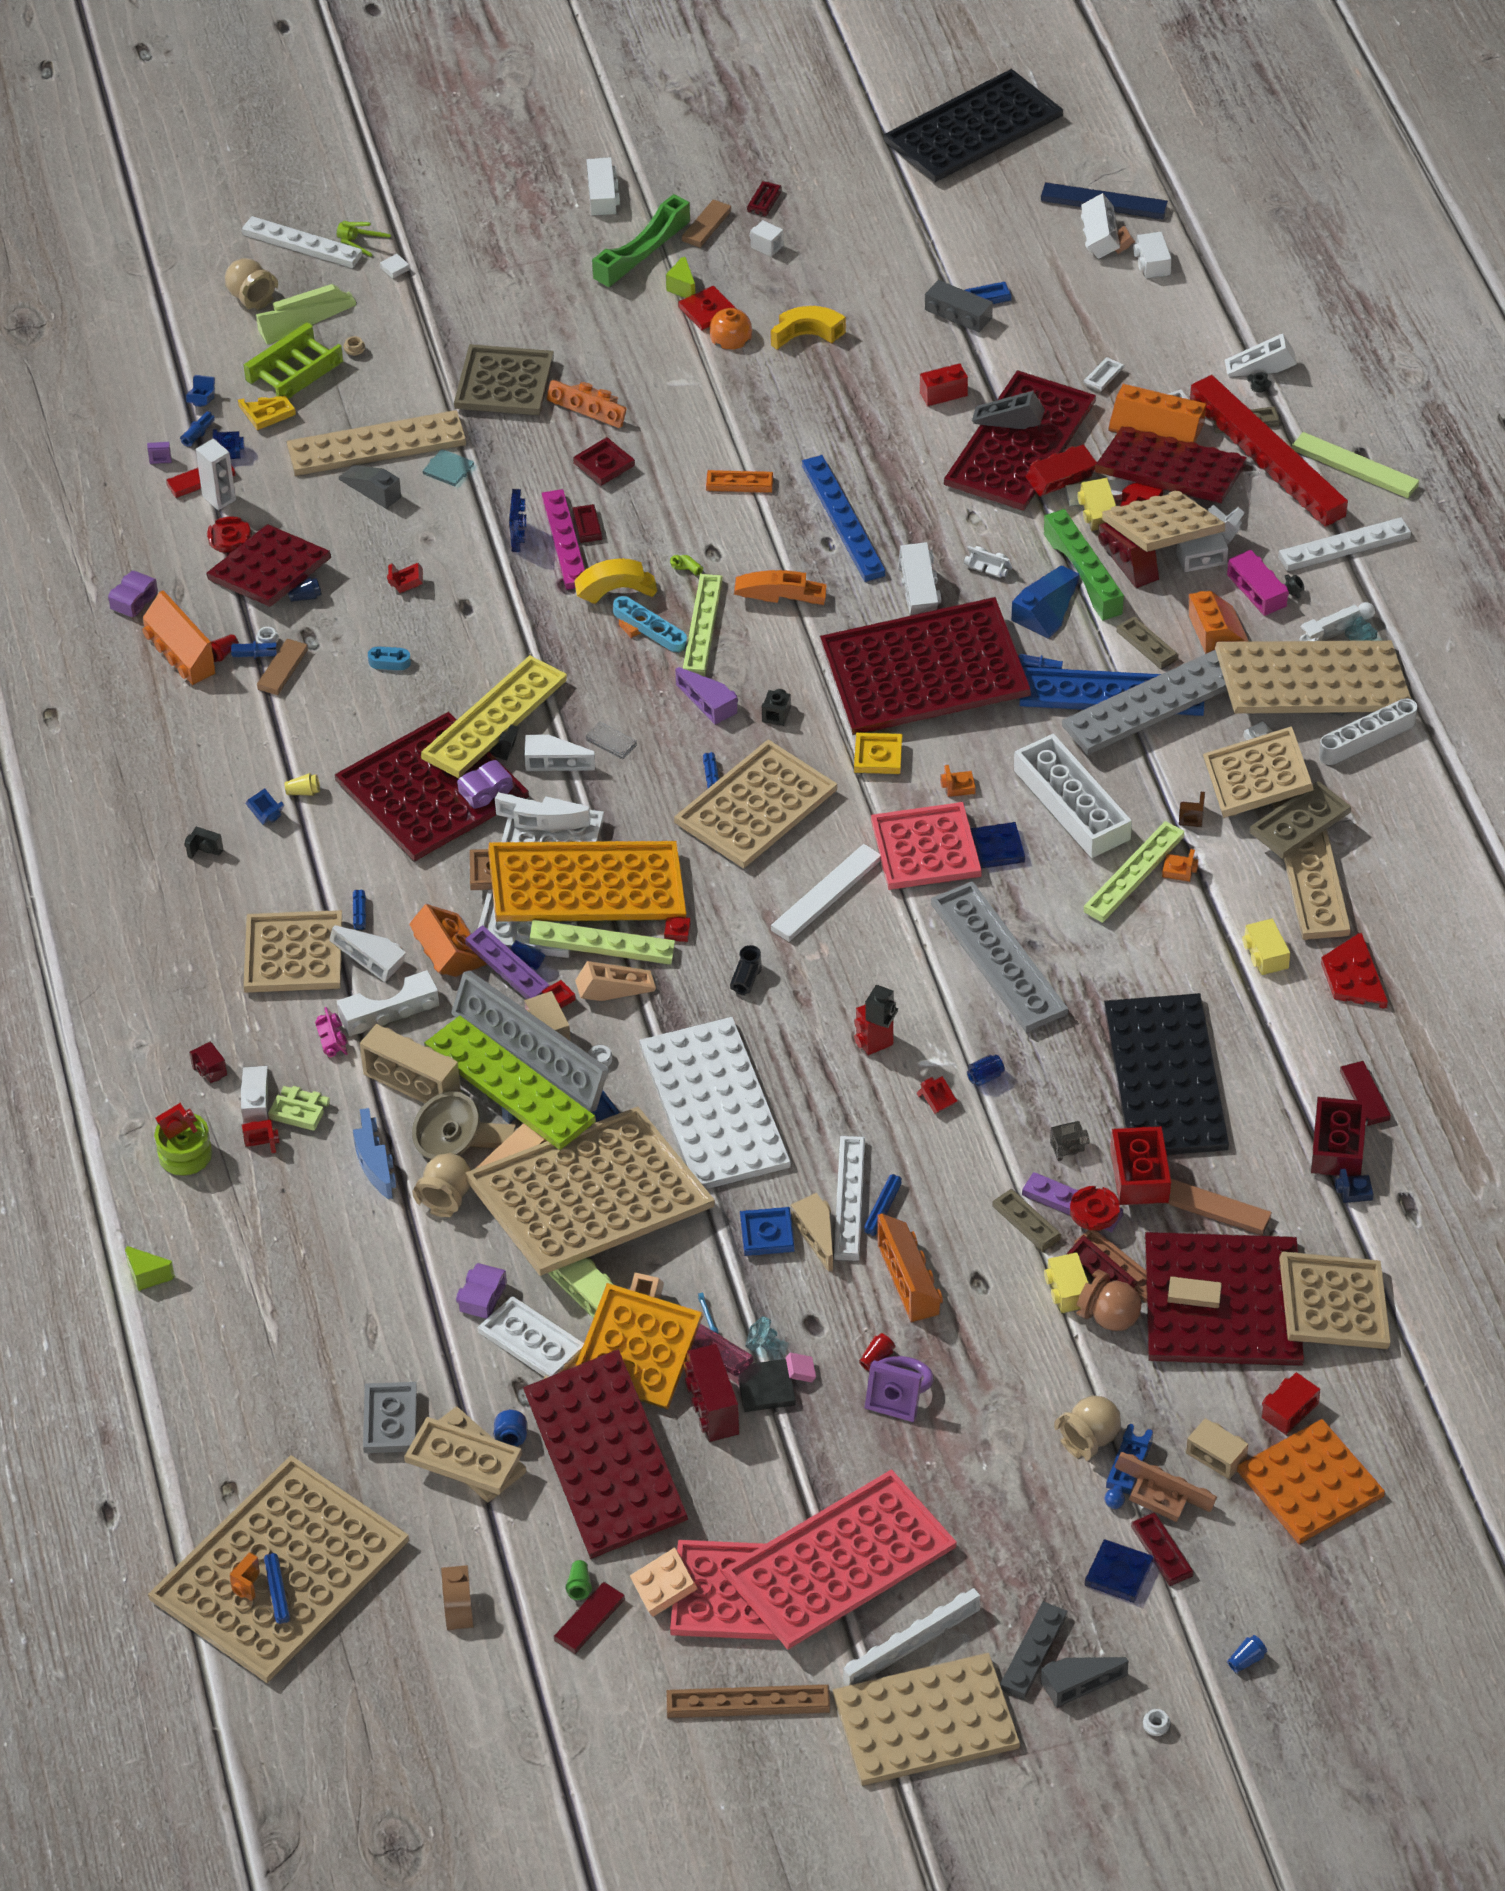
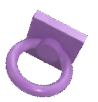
M892 1356L880 1361L873 1360L870 1365L865 1409L914 1422L917 1417L920 1394L927 1391L933 1384L934 1377L931 1369L923 1362L905 1356ZM896 1366H903V1367L912 1368V1369L918 1371L919 1373L914 1372V1371H910V1370H906V1369H903V1368H899V1367H896Z

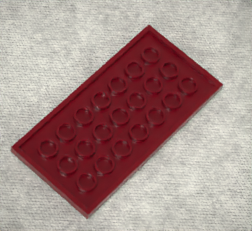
M1017 370L997 400L1034 391L1045 409L1041 424L1025 429L980 425L945 476L944 485L1025 511L1036 494L1035 489L1026 478L1030 465L1038 459L1044 460L1054 453L1059 454L1064 451L1095 404L1096 395Z
M619 1349L523 1387L590 1559L689 1520Z

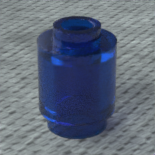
M996 1054L993 1056L987 1055L968 1065L967 1077L972 1084L982 1086L1001 1076V1073L1005 1071L1004 1063Z

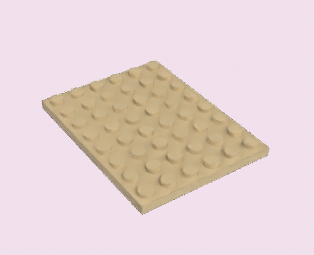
M638 1106L594 1123L561 1150L547 1141L466 1172L468 1184L539 1276L713 1208L715 1203L714 1198Z
M290 1455L148 1593V1597L151 1602L268 1683L409 1542V1535ZM249 1552L258 1557L260 1569L258 1578L253 1582L256 1597L252 1601L246 1597H239L232 1591L229 1575ZM276 1553L279 1558L290 1615L288 1623L278 1624L275 1619L264 1556L267 1554Z

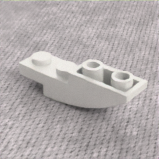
M499 792L495 798L496 815L514 819L515 827L540 831H561L587 827L591 823L590 807L547 796H545L541 803Z

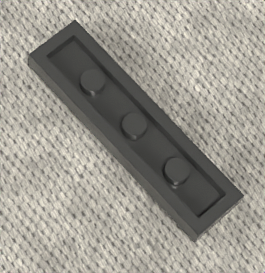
M1044 1601L1042 1602L1000 1683L1003 1692L1025 1700L1067 1618V1610Z

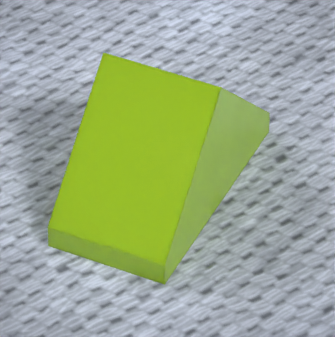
M681 257L666 274V291L684 298L696 293L695 282L686 257Z
M129 1246L125 1248L127 1264L138 1291L173 1280L175 1277L171 1260Z

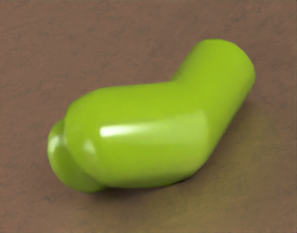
M673 555L670 558V564L676 570H690L696 576L703 572V567L689 555Z

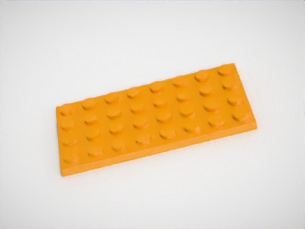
M676 841L489 842L488 853L496 922L532 920H666V918L671 917L686 918Z

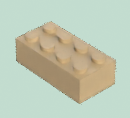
M375 1024L360 1042L363 1075L423 1103L444 1092L455 1091L461 1093L458 1062L452 1057L444 1056L430 1047L420 1045L411 1038L403 1037L391 1029L384 1028L378 1024Z

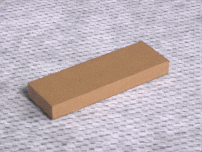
M713 199L682 235V241L701 248L729 215L731 205Z
M286 639L258 681L257 689L279 695L308 651V645Z

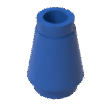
M1256 1635L1250 1638L1246 1637L1230 1659L1227 1660V1664L1235 1673H1238L1264 1659V1654L1268 1650Z

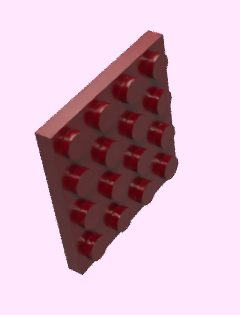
M267 524L206 574L208 580L271 607L332 557L330 550Z

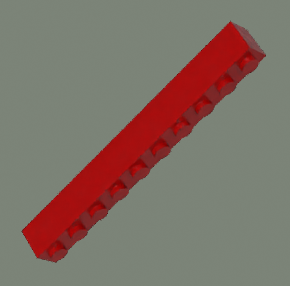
M1211 374L1191 384L1190 400L1205 403V416L1212 422L1215 420L1220 431H1223L1231 438L1233 443L1237 444L1247 456H1250L1261 469H1264L1275 482H1278L1317 521L1326 527L1346 517L1348 500Z

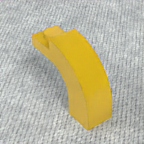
M802 306L787 310L779 315V324L771 329V346L778 350L794 337L804 334L817 335L832 344L846 333V317L835 310L821 306Z
M619 558L599 562L583 571L574 581L577 597L596 604L604 594L616 588H631L650 597L657 593L655 577L651 573L643 571L642 562L632 559Z

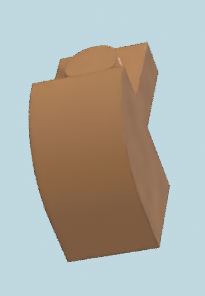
M468 1565L441 1568L447 1630L473 1628Z

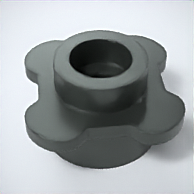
M1260 372L1248 375L1247 381L1250 382L1251 390L1261 393L1271 387L1272 382L1268 380V374Z
M1286 574L1285 585L1288 588L1289 594H1294L1299 599L1301 597L1300 592L1305 589L1303 581L1298 575L1290 577L1289 574Z

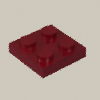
M606 437L574 456L573 463L602 486L634 467L635 459Z

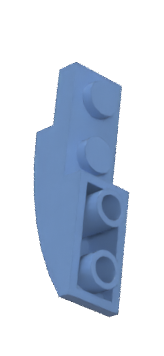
M369 1108L360 1109L362 1128L353 1130L354 1145L360 1166L371 1184L387 1199H392V1188H396L395 1174H389V1169H393L392 1155L386 1154L385 1145H380L379 1136H373V1132H378L376 1117L371 1118Z

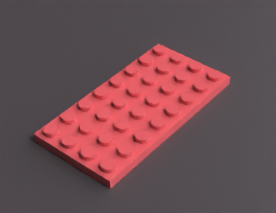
M891 1469L724 1568L723 1575L789 1650L956 1548L957 1542Z

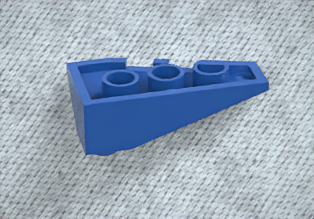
M1061 565L1024 588L1012 601L1011 621L1050 639L1062 626L1065 612L1068 610L1070 599L1075 592L1080 578L1079 573Z

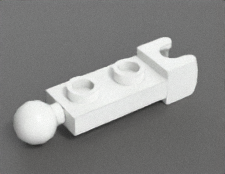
M1364 602L1359 607L1353 605L1344 608L1328 617H1323L1317 622L1315 619L1310 620L1300 626L1306 634L1302 635L1299 640L1326 641L1357 627L1360 618L1363 620L1371 619L1375 614V608L1371 603Z

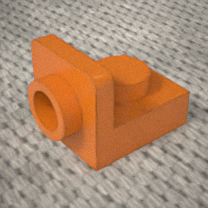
M944 765V774H940L941 787L946 788L948 797L975 794L972 771L951 773L949 765Z
M1190 849L1189 857L1167 854L1162 877L1190 882L1192 872L1197 873L1199 859H1195V850Z
M249 1552L229 1574L232 1591L237 1596L246 1597L250 1601L256 1597L253 1582L256 1581L260 1573L258 1557Z

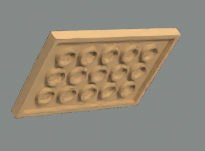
M768 739L675 815L674 823L744 869L838 790L836 782Z
M989 1653L833 1689V1698L861 1786L1020 1749V1742Z

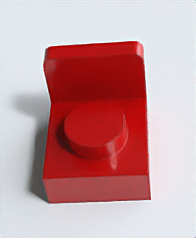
M943 1076L936 1080L930 1077L920 1084L921 1089L916 1093L918 1097H925L934 1114L943 1111L957 1102Z
M181 1102L155 1118L168 1140L189 1127L193 1133L198 1131L194 1125L198 1121L190 1108L185 1110Z

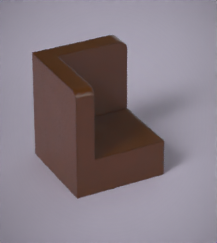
M1200 792L1199 803L1180 802L1179 825L1202 827L1205 792Z

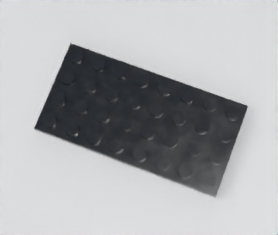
M1011 68L885 133L884 141L933 182H937L1062 117L1063 109Z
M1201 993L1104 1001V1011L1124 1127H1162L1166 1155L1229 1150Z

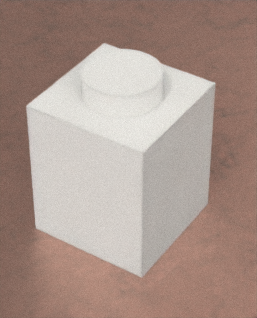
M762 220L750 232L751 248L772 257L783 246V229Z

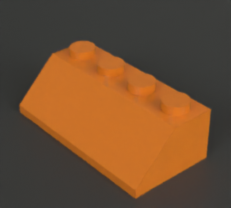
M1122 384L1115 400L1108 431L1118 433L1122 426H1129L1139 431L1154 432L1159 436L1174 437L1180 441L1196 443L1205 424L1206 404Z
M164 590L160 591L143 616L144 628L142 630L144 636L148 640L151 639L158 652L163 653L171 666L174 665L178 669L180 676L183 679L186 678L191 685L216 674L210 640Z
M885 1214L877 1215L878 1248L910 1322L940 1315V1304L943 1303L942 1294L933 1285V1273L925 1267L926 1259L923 1251H918V1243L914 1231L910 1232L906 1222Z

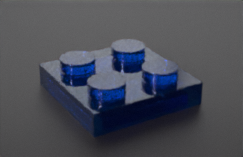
M512 489L509 515L512 552H520L521 543H525L526 532L523 530V528H527V514H523L526 511V498H522L521 489Z
M1016 822L970 828L981 869L1025 863V854Z
M1104 1539L1085 1578V1586L1135 1603L1153 1564L1154 1556Z

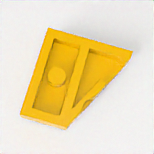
M276 396L273 398L259 397L258 402H245V398L238 399V406L256 430L296 415L295 408L286 396Z

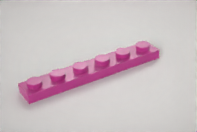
M564 490L541 492L566 590L575 589L574 581L585 569Z

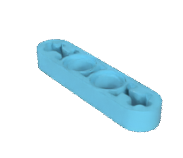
M621 596L614 600L613 613L617 618L638 628V631L672 652H681L686 648L687 636L682 630L629 597ZM644 616L647 619L645 621H637L635 617ZM661 627L664 631L660 633L655 632L653 628Z

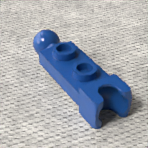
M1129 1424L1127 1426L1123 1441L1106 1481V1488L1110 1490L1106 1492L1104 1500L1109 1508L1118 1509L1122 1507L1125 1502L1123 1493L1131 1495L1137 1478L1115 1468L1120 1453L1132 1454L1144 1462L1153 1441V1431L1151 1429L1146 1430L1143 1436L1137 1437L1133 1434L1134 1425Z

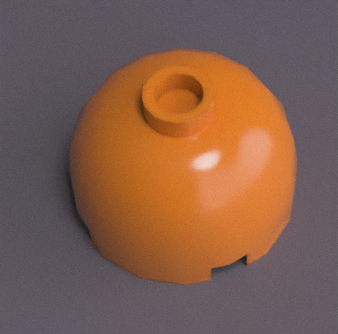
M736 308L722 309L717 312L710 325L712 343L715 345L716 343L721 344L723 349L734 350L745 346L746 341L749 340L750 342L752 339V324L747 314Z

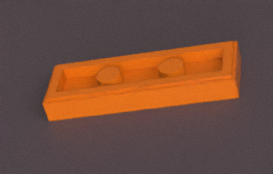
M707 470L706 491L772 493L773 472Z

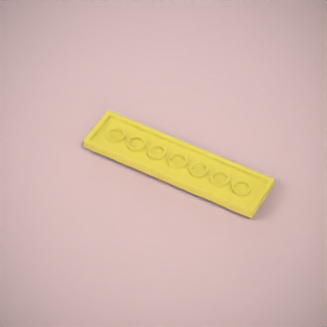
M529 655L421 752V759L460 778L499 742L502 732H507L510 724L517 726L567 681V674Z

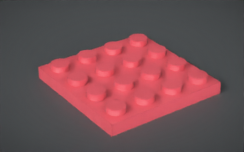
M963 802L871 815V824L888 890L981 877V867Z
M678 1540L677 1551L698 1589L672 1605L670 1635L778 1640L775 1634L723 1575L724 1568L765 1545V1543Z

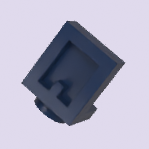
M1340 1169V1177L1336 1178L1335 1185L1337 1194L1341 1193L1343 1203L1373 1201L1374 1194L1369 1175L1347 1177L1346 1169Z

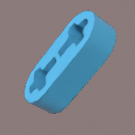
M373 647L368 651V663L375 669L405 670L411 665L410 652L404 648Z

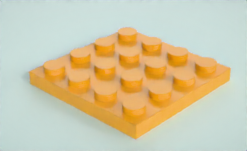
M607 1283L575 1366L619 1349L640 1401L668 1410L684 1369V1362L687 1361V1351L691 1350L703 1318V1313Z

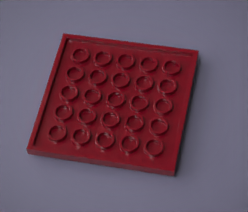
M449 711L334 774L335 781L414 862L497 816L495 798L486 806L474 809L459 792L457 781L460 778L421 759V752L457 720ZM488 751L463 775L476 771L484 764L497 759ZM503 766L512 776L513 788L508 795L527 799L529 797V790Z
M1145 1232L1148 1361L1303 1366V1342L1290 1341L1287 1336L1279 1259L1282 1252L1298 1253L1297 1237ZM1170 1277L1220 1282L1219 1308L1168 1302Z

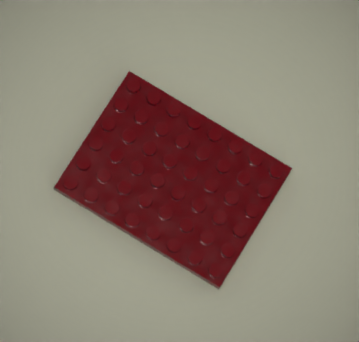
M996 597L820 636V642L852 735L1031 696L1028 681Z

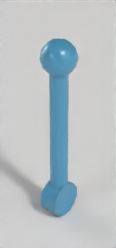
M703 1292L698 1293L699 1302L702 1305L710 1327L709 1334L715 1337L718 1335L719 1330L713 1324Z

